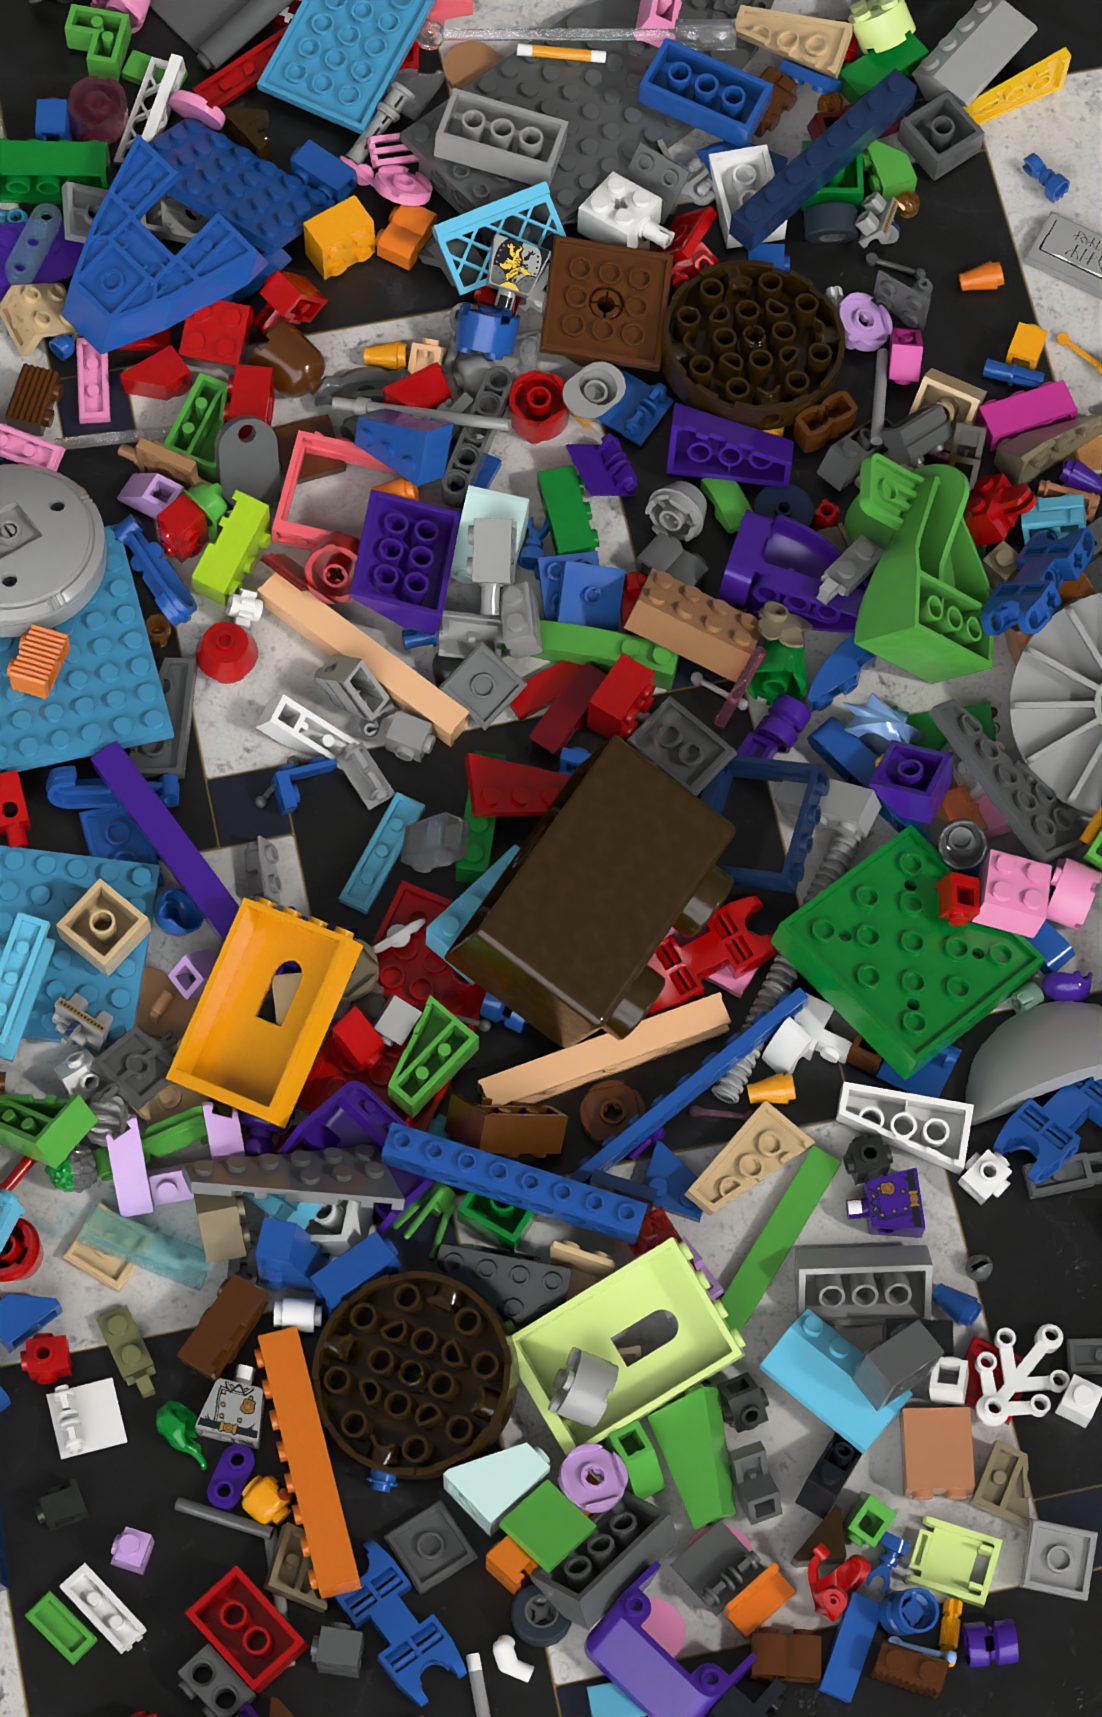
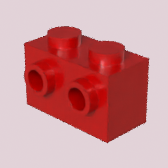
M185 493L156 516L160 544L164 548V553L170 558L174 556L183 563L189 557L194 558L201 552L203 545L209 541L206 514Z

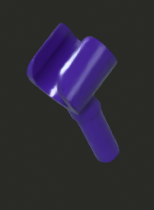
M661 1126L627 1156L634 1161L647 1146L649 1147L651 1144L661 1141L665 1135L663 1127Z

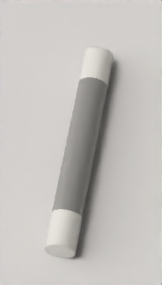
M479 1653L466 1655L476 1716L491 1717Z

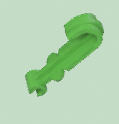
M202 1105L195 1106L147 1127L144 1134L140 1132L146 1167L151 1163L152 1155L161 1158L199 1140L202 1145L209 1143ZM213 1105L212 1113L222 1115L219 1113L218 1107ZM108 1147L92 1151L93 1159L96 1163L97 1177H101L102 1181L113 1179Z

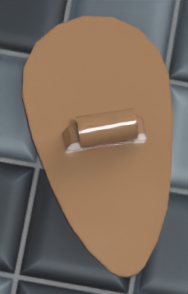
M145 967L135 1025L142 1032L158 1038H162L168 1031L174 1032L172 1036L176 1034L179 1041L185 1035L198 1002L194 998L186 1000L170 978L162 971Z

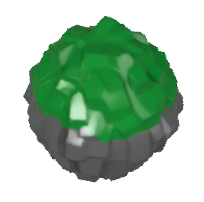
M78 1143L69 1153L66 1160L60 1163L56 1169L48 1165L45 1167V1172L50 1177L51 1183L56 1189L60 1188L63 1192L82 1193L83 1190L90 1188L92 1184L97 1182L96 1163L93 1159L92 1151L87 1145Z

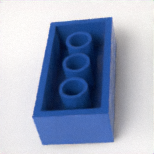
M666 37L640 82L639 103L736 146L747 148L771 104L773 84Z

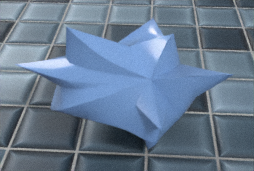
M874 693L869 696L865 706L843 702L856 715L844 730L855 735L867 748L872 749L874 753L884 754L891 740L909 744L927 738L918 729L908 725L909 712L899 711L897 705L893 707L887 706Z

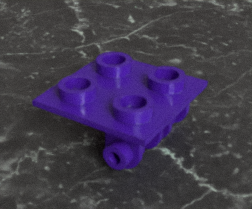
M607 434L601 438V445H566L572 462L576 466L590 496L636 495L633 489L638 486V477L634 473L630 461L626 459L625 452H621L623 449L617 437Z

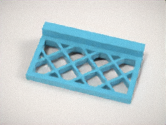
M546 181L433 226L431 229L435 240L438 241L459 296L486 286L487 278L481 281L480 279L483 273L486 275L488 273L485 267L490 257L491 246L489 248L473 241L478 229L485 227L495 231L498 235L502 234L513 240L547 251L550 250L541 247L547 231L566 237L550 197V190ZM543 203L546 204L550 214L546 225L529 218L533 208ZM528 210L526 217L521 214H518L520 212ZM514 216L524 221L518 236L502 230L506 218ZM551 220L554 224L555 229L549 227ZM501 221L498 228L491 225L493 223ZM527 223L544 229L537 245L521 238ZM473 232L470 239L463 236ZM457 238L468 243L462 259L450 254L446 242ZM471 245L488 252L482 267L465 261ZM453 260L460 263L458 269H456ZM463 265L479 271L476 282L466 287L463 286L459 277Z

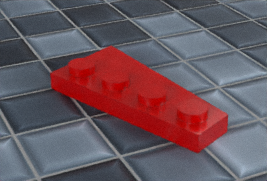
M468 753L465 756L473 817L543 816L571 777L566 774Z

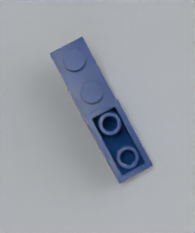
M855 632L834 650L816 675L805 705L810 710V713L815 710L822 711L831 705L833 699L841 693L843 695L851 693L859 684L861 669H866L876 660L877 655L854 644Z

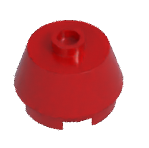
M220 622L211 626L201 636L196 646L195 656L199 668L208 677L218 680L219 683L231 684L244 679V676L253 669L258 658V647L253 636L244 628L232 622Z
M18 1219L0 1253V1282L25 1280L34 1275L42 1264L44 1251L38 1232L25 1219Z

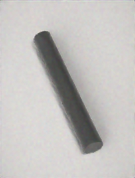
M178 1497L175 1504V1510L267 1540L272 1539L275 1527L182 1497Z

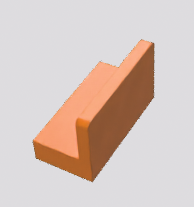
M776 1562L772 1563L724 1607L723 1616L745 1640L796 1594L794 1588L778 1572L780 1566Z

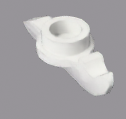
M419 919L406 926L402 924L391 926L388 929L387 938L371 948L375 953H379L391 946L396 948L406 946L410 941V934L416 933L425 924L426 920Z

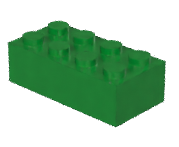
M0 138V203L63 204L62 186L66 181L109 190L112 184L113 174L108 142L97 140L74 142L65 139L57 141H40L38 139L20 141Z

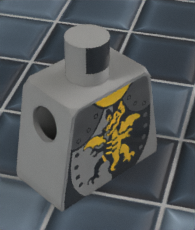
M495 234L491 241L486 281L487 287L498 290L494 307L511 312L516 296L527 299L551 251Z

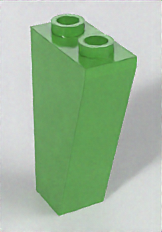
M698 1384L685 1390V1397L677 1401L672 1399L657 1409L658 1411L647 1416L694 1529H702L716 1524L719 1520L724 1521L736 1515L720 1395L717 1388L703 1387L702 1384Z

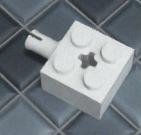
M612 172L578 208L577 232L595 242L637 248L647 238L663 249H667L675 236L673 231H669L659 225L662 198L615 172Z

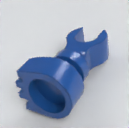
M1031 153L1023 159L1026 164L1022 168L1029 176L1039 179V183L1045 186L1046 198L1052 203L1055 200L1058 201L1060 197L1064 196V193L1068 192L1070 181L1062 174L1058 173L1055 175L1052 169H1047L1038 155Z
M533 517L528 521L527 533L529 538L525 541V546L520 550L518 564L524 569L534 571L538 567L537 558L547 557L544 554L545 551L542 550L544 545L542 541L549 533L546 518L541 529L533 528Z
M887 1531L879 1541L880 1545L886 1550L884 1553H880L878 1567L870 1572L866 1579L867 1588L873 1577L881 1576L884 1579L885 1584L880 1594L885 1593L890 1586V1572L899 1563L896 1560L898 1555L905 1557L911 1545Z

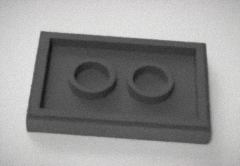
M671 696L627 739L631 747L651 762H656L660 769L696 796L737 755L734 748Z

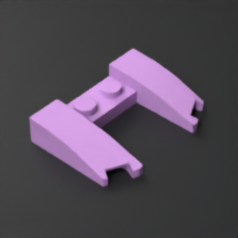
M202 1102L212 1159H208V1161L223 1160L230 1157H246L237 1109L233 1108L231 1117L212 1113V1102ZM136 1114L126 1118L130 1128L115 1139L110 1131L106 1132L121 1218L154 1212L153 1206L194 1198V1194L190 1193L182 1176L183 1164L147 1171Z

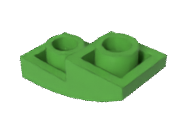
M712 478L701 479V490L715 506L716 519L729 534L739 531L746 509L750 511L752 509L737 482Z

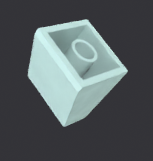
M469 485L450 573L451 578L463 584L474 583L472 582V577L467 576V558L473 557V545L468 544V526L474 525V518L512 519L517 522L516 570L529 521V499Z
M526 1442L448 1469L443 1474L444 1489L491 1537L500 1528L499 1524L503 1518L545 1480H549L550 1466L548 1463L550 1459L541 1448L536 1446L533 1449Z

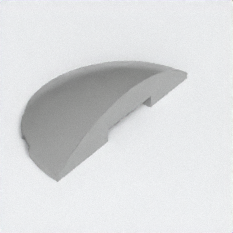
M1074 1001L1049 1002L1034 1006L1024 1012H1019L997 1027L995 1032L981 1045L971 1064L965 1098L967 1104L974 1105L971 1126L1015 1111L1029 1098L1032 1099L1092 1076L1094 1081L1102 1079V1006L1094 1003Z

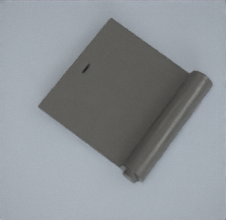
M151 0L149 7L198 54L196 58L206 70L212 68L216 71L294 0Z

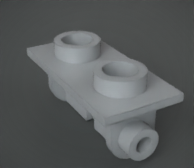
M356 742L348 745L345 748L346 752L335 757L368 810L395 796V792L362 742L358 745Z
M257 836L258 842L247 843V848L244 850L246 872L249 874L258 872V875L247 878L249 899L257 901L259 896L270 899L279 905L281 904L280 892L282 891V883L277 875L278 851L274 844L262 836Z

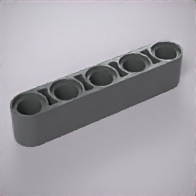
M494 366L487 371L469 414L503 418L508 406L513 381L512 373L504 366ZM502 383L505 386L498 388L493 386V384ZM490 408L493 409L494 412L484 413L482 410ZM470 426L463 427L442 478V498L446 505L454 508L464 505L468 486L475 485L497 430ZM474 434H481L484 437L481 439H474L471 436ZM462 460H470L473 463L470 465H463L460 462ZM452 486H460L463 489H461L460 491H452L449 488Z

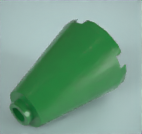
M766 639L745 676V689L750 696L756 700L758 696L766 699V705L771 706L779 694L791 696L799 701L800 698L805 697L807 691L805 643L802 648H791L783 645L779 639Z

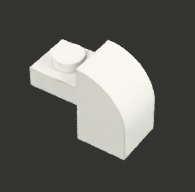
M805 993L808 996V1006L794 1018L796 1023L799 1022L808 1029L810 1037L813 1038L808 1052L803 1057L810 1061L815 1050H817L824 1059L833 1063L839 1061L845 1064L852 1042L826 1030L833 1017V1006Z

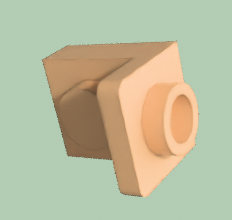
M422 338L421 343L412 342L408 371L413 374L436 362L441 367L443 354H446L447 348L439 347L440 340Z

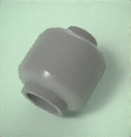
M478 354L458 361L457 372L452 374L457 391L463 390V392H468L472 397H476L485 374L490 368L496 366L494 360L486 358L484 354Z

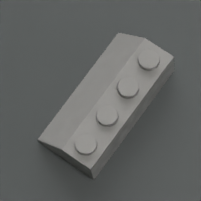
M977 0L970 11L956 23V26L949 34L940 40L938 46L921 61V64L912 75L926 101H932L946 91H949L961 106L968 107L1038 29L1034 23L1005 0Z
M928 1246L795 1249L797 1319L807 1309H810L829 1326L883 1325L886 1319L931 1320L933 1264Z

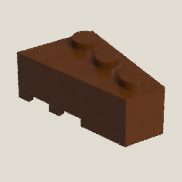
M451 1093L444 1131L466 1146L491 1154L501 1153L504 1156L513 1158L519 1157L520 1154L545 1158L547 1154L561 1153L568 1116L554 1107L511 1101L510 1105H492V1099L481 1097L480 1103H473L463 1099V1096L460 1094Z
M235 1273L230 1280L226 1278L217 1291V1299L211 1307L205 1310L199 1324L176 1355L186 1366L213 1382H216L218 1378L223 1379L272 1300L268 1293Z

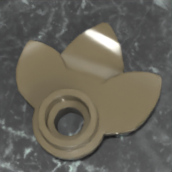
M774 601L765 603V606L761 607L758 612L760 620L757 627L761 635L766 639H779L783 645L791 648H802L805 641L801 632L809 631L813 626L803 617L797 614H790L783 604Z

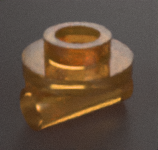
M829 91L828 96L821 94L817 103L818 113L841 112L843 110L841 94Z

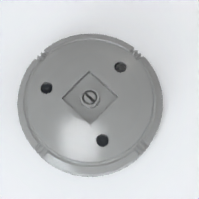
M26 464L0 465V637H19L24 632H29L31 624L49 629L62 624L78 613L91 600L101 584L105 573L107 546L104 526L98 508L92 499L89 498V495H86L85 490L77 483L56 471L44 467Z

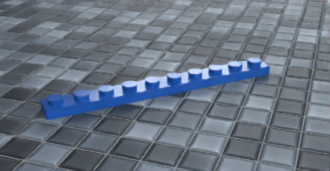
M799 987L793 993L788 990L782 994L775 1002L776 1007L768 1013L766 1011L759 1013L751 1021L750 1024L752 1026L743 1034L739 1031L731 1036L726 1042L727 1047L719 1054L713 1052L701 1062L702 1068L693 1075L690 1072L685 1074L676 1083L677 1088L668 1096L666 1093H663L657 1097L650 1105L652 1107L651 1110L643 1116L641 1114L634 1116L626 1124L625 1127L627 1129L618 1137L614 1134L606 1139L600 1146L602 1150L594 1157L588 1155L575 1166L577 1171L568 1178L589 1185L594 1169L603 1172L611 1169L778 1031L789 1016L793 1018L808 1006V996Z

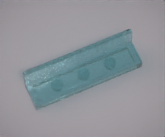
M96 1205L90 1206L76 1239L79 1243L197 1291L201 1290L210 1264H207L204 1249Z

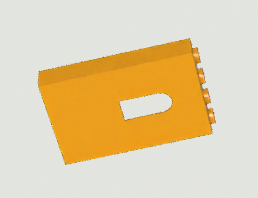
M258 896L257 901H253L244 897L165 1079L285 1129L364 945L353 940L354 933L336 926L335 930L332 931L326 929L328 923L310 916L309 920L305 921L300 919L302 913L286 906L283 907L282 911L275 909L276 904L265 898ZM287 961H295L302 969V978L282 1025L278 1026L258 1018L257 1015L277 969Z

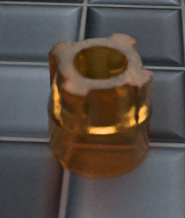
M161 614L150 616L145 624L149 641L164 647L167 645L170 635H172L170 621ZM158 630L164 631L161 634H154Z

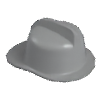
M603 361L593 362L585 366L565 383L562 391L563 401L567 408L576 416L585 419H595L615 406L624 396L626 389L625 378L614 365Z

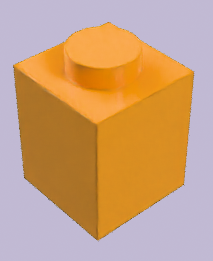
M1019 322L1005 363L1013 365L1016 362L1019 367L1035 370L1048 331L1041 329L1035 324Z

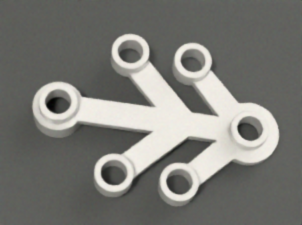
M1053 1324L1042 1325L1034 1336V1347L1017 1368L1012 1348L1016 1341L1015 1333L1009 1328H1001L996 1333L994 1344L999 1350L1004 1385L998 1392L996 1391L992 1372L997 1365L996 1357L990 1352H982L977 1357L975 1368L980 1375L983 1396L976 1404V1415L983 1424L997 1427L1002 1425L1008 1416L1032 1414L1036 1417H1042L1049 1411L1051 1402L1043 1394L1035 1395L1030 1401H1009V1399L1015 1392L1052 1390L1053 1392L1060 1393L1069 1385L1070 1378L1063 1370H1055L1050 1376L1028 1377L1046 1353L1055 1352L1062 1344L1063 1333L1059 1327ZM1045 1332L1054 1334L1056 1340H1049ZM1000 1335H1006L1010 1343H1003L1000 1340ZM981 1359H987L991 1367L986 1368L982 1366ZM1053 1377L1061 1378L1063 1385L1055 1384ZM1034 1402H1042L1045 1407L1044 1410L1037 1409ZM988 1405H995L999 1413H992Z

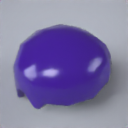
M1075 971L1073 974L1051 972L1044 976L1042 990L1053 1001L1082 1002L1090 994L1093 973L1088 972L1087 976L1082 977L1080 971Z

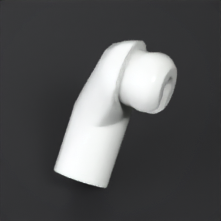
M500 1636L493 1644V1654L498 1668L501 1672L528 1683L534 1666L517 1659L514 1650L515 1641L511 1636Z

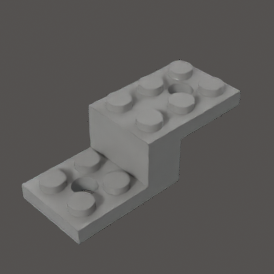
M65 182L62 186L65 240L85 244L93 222L88 211H92L96 215L108 192L107 189ZM165 193L139 221L160 242L163 239L188 243L210 219ZM185 210L191 211L196 220L189 218Z

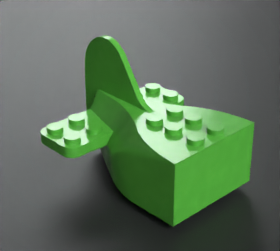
M878 453L864 457L860 469V493L853 500L847 511L844 527L852 544L863 535L883 549L884 552L880 557L860 604L855 626L854 644L931 684L992 669L994 635L988 636L984 632L981 622L982 610L992 594L982 565V560L986 557V545L982 547L977 545L970 535L963 517L970 491L967 477L958 469L946 464H931L909 471ZM994 615L992 616V626L994 624Z

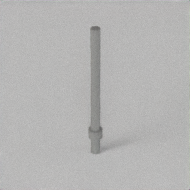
M334 397L332 400L333 409L353 411L355 415L359 416L386 408L413 414V417L432 418L433 421L439 423L450 422L454 423V425L510 431L511 419L372 402L370 398L357 397L356 399Z

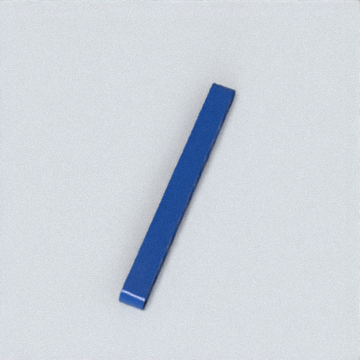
M830 717L807 737L809 745L846 783L869 788V782L877 768L875 766L877 757L855 735L845 731L846 727L838 719ZM876 794L882 805L878 814L898 833L912 825L939 852L938 837L943 826L946 825L940 817L935 815L931 824L900 817ZM984 860L972 869L957 871L960 874L978 878V871ZM1046 920L1034 938L1024 936L1046 958L1039 969L1045 975L1057 972L1075 956L1074 949L1068 941Z

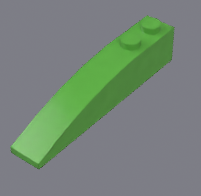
M540 620L543 651L539 654L530 655V657L555 663L564 660L585 665L586 662H589L607 675L623 653L655 672L653 684L656 687L671 691L679 661L678 654L648 639L589 626ZM501 643V650L509 651L505 644Z

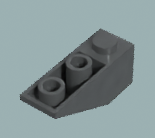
M872 418L830 446L817 471L818 475L838 491L850 485L861 475L860 469L864 457L875 453L882 454L887 449L884 442L880 445H873L870 442ZM884 418L883 431L893 425L887 418Z

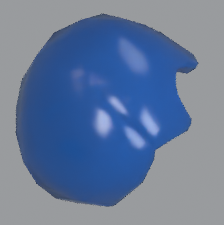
M170 888L160 893L156 898L154 917L164 933L181 937L201 927L204 918L198 913L195 905L182 889Z

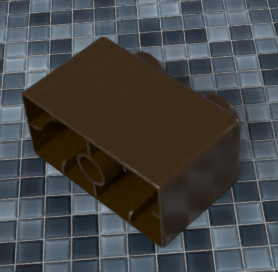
M614 735L577 767L449 948L444 959L560 1047L570 1048L601 1028L617 1040H623L644 1019L665 986L666 979L647 965V963L673 927L686 938L694 937L709 922L731 891L734 877L717 865L716 862L733 839L736 832L735 826L628 743Z

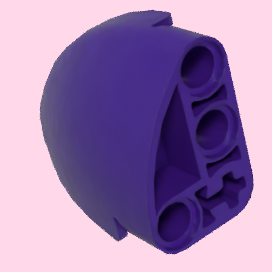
M746 509L723 575L717 599L744 609L747 604L746 613L752 614L758 620H760L758 617L760 608L765 606V603L774 601L783 604L790 614H797L807 620L813 626L811 630L854 633L860 604L868 586L866 579L848 596H842L838 593L827 605L816 598L820 591L819 587L823 584L821 577L843 552L827 538L792 518L778 514L775 521H773L772 517Z

